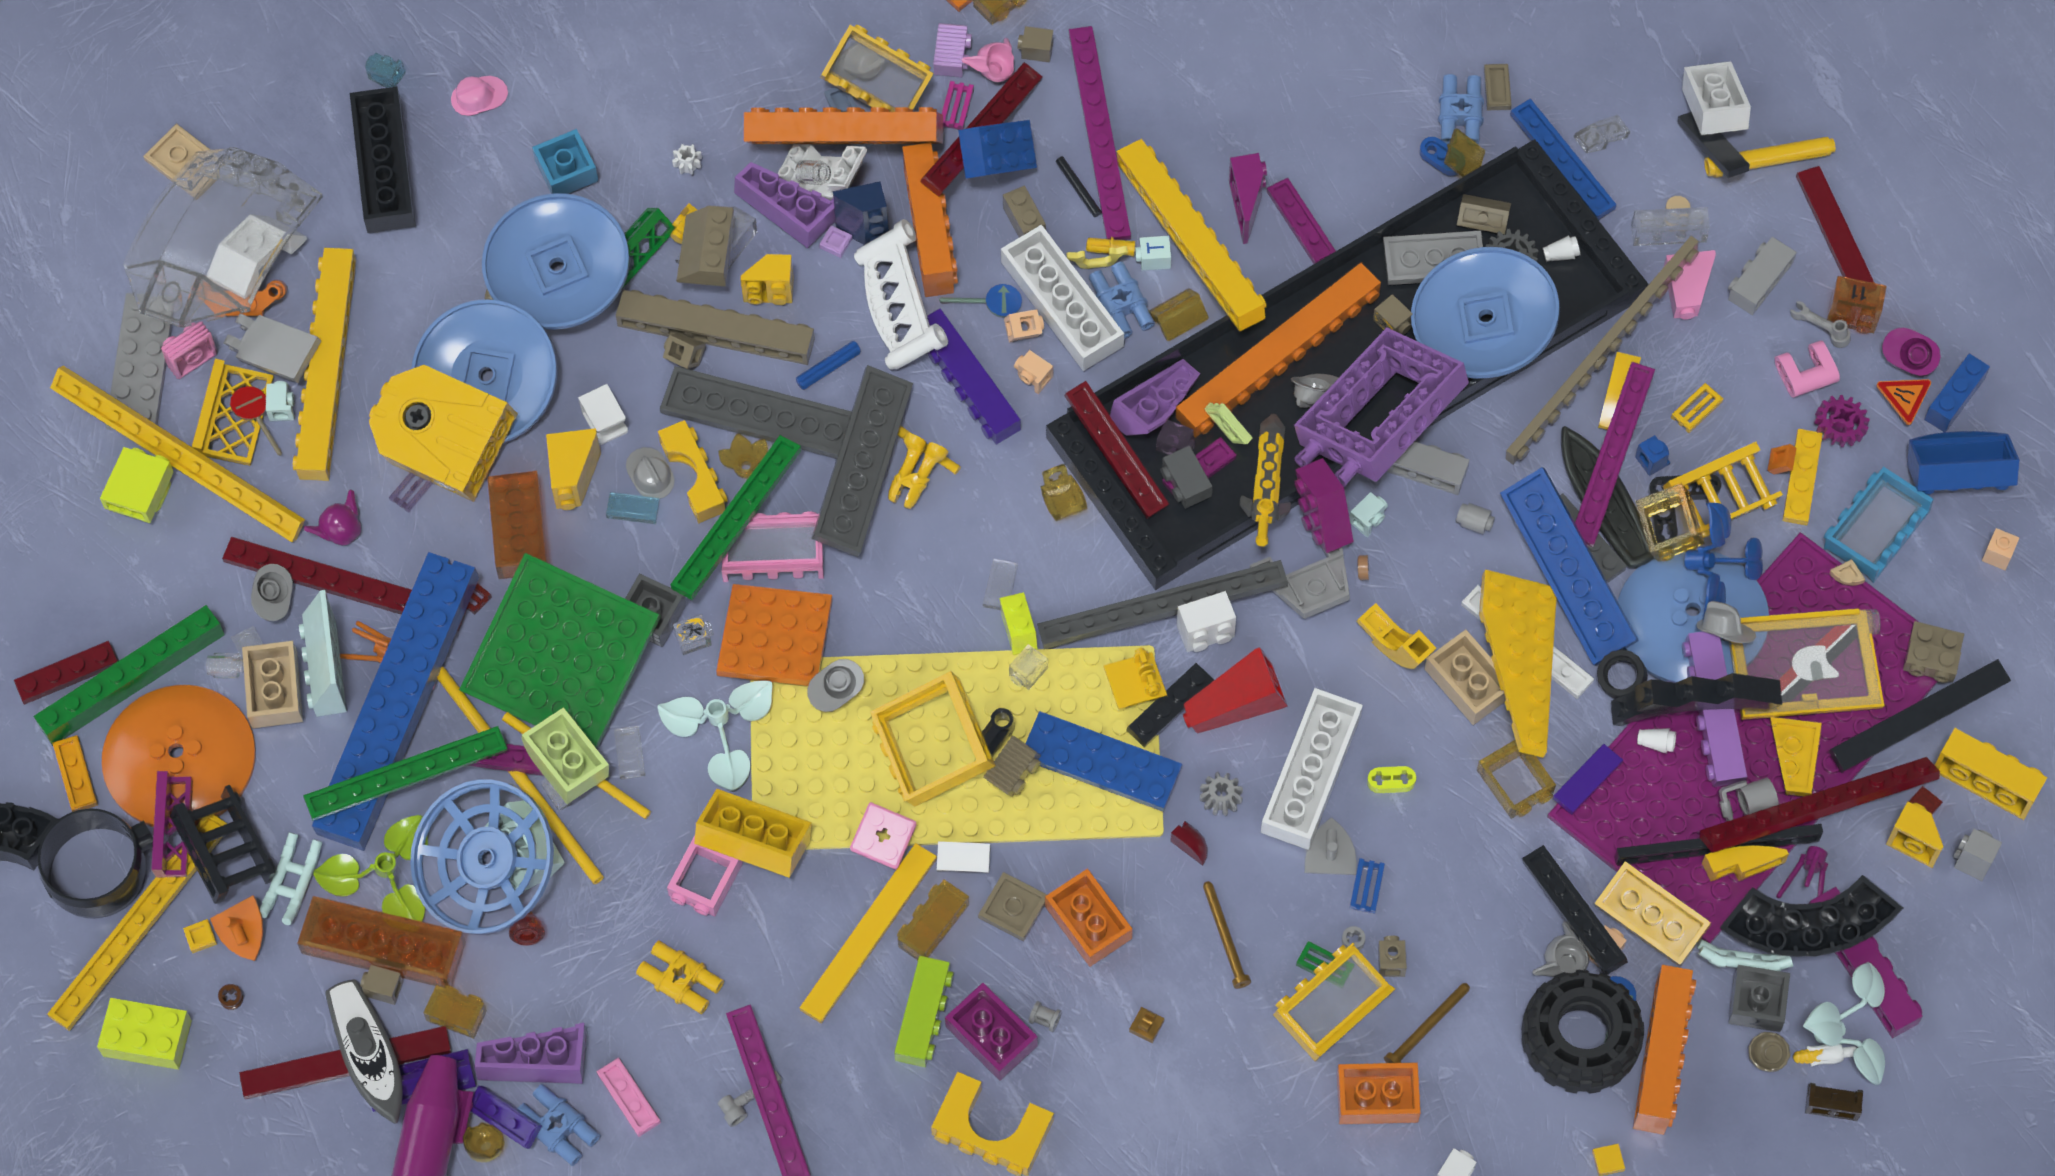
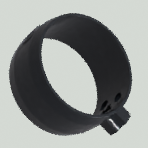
M89 808L71 812L58 819L47 830L40 843L38 851L40 879L50 898L61 908L73 915L91 919L114 915L131 904L144 884L146 875L144 851L153 847V836L144 820L130 827L126 821L109 811ZM108 829L125 835L133 842L134 858L130 871L124 880L110 892L95 898L78 899L66 896L52 887L51 868L55 856L61 847L74 836L89 830Z

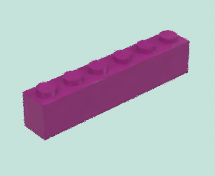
M1834 887L1811 900L1809 904L1830 900L1839 895L1840 892L1837 887ZM1872 936L1853 947L1835 952L1851 978L1855 969L1866 962L1871 963L1878 970L1884 983L1885 994L1882 1003L1878 1007L1871 1008L1893 1039L1919 1024L1923 1017L1922 1009L1916 1000L1911 999L1907 993L1908 989L1905 982L1901 978L1898 979L1892 971V963L1887 957L1882 956L1878 950L1879 945Z

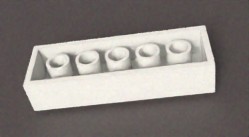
M1042 225L1001 248V263L1083 371L1124 347V332Z
M1314 688L1262 820L1261 833L1307 850L1310 849L1361 718L1362 704Z

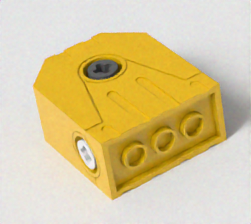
M421 365L392 376L389 382L383 385L380 392L381 398L378 404L372 407L369 414V424L379 454L392 465L474 502L518 413L507 402L426 365Z

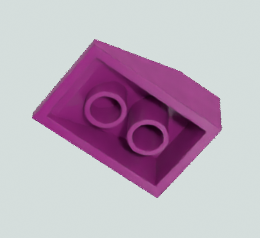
M1259 153L1230 158L1228 181L1243 244H1247L1262 198V189L1266 187L1265 176H1267L1265 161L1261 162Z

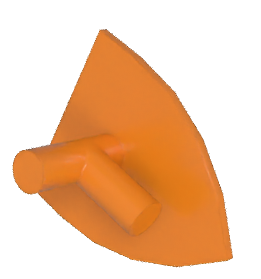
M252 895L213 916L210 920L221 942L229 950L240 957L255 961L262 943L263 919L255 896Z

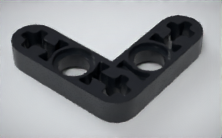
M1712 474L1710 475L1712 478L1710 482L1718 496L1722 483L1718 476ZM1681 475L1656 477L1650 482L1648 489L1654 540L1659 546L1665 548L1671 547L1676 542L1678 529L1674 501L1682 500L1679 495L1676 496L1675 492L1667 495L1665 490L1662 496L1663 499L1659 500V491L1656 487L1661 485V488L1664 489L1663 485ZM1696 482L1690 484L1692 490L1689 494L1692 500L1708 499L1701 485L1698 486L1700 487L1699 492H1696ZM1665 507L1669 510L1670 515L1660 517L1656 513V509ZM1667 524V534L1670 535L1669 539H1665L1664 535H1662L1663 525Z

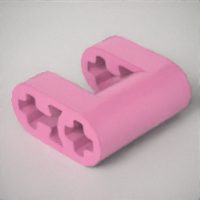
M1822 340L1811 343L1808 346L1810 357L1815 367L1799 372L1792 356L1788 352L1775 357L1777 371L1792 398L1840 381L1837 366Z

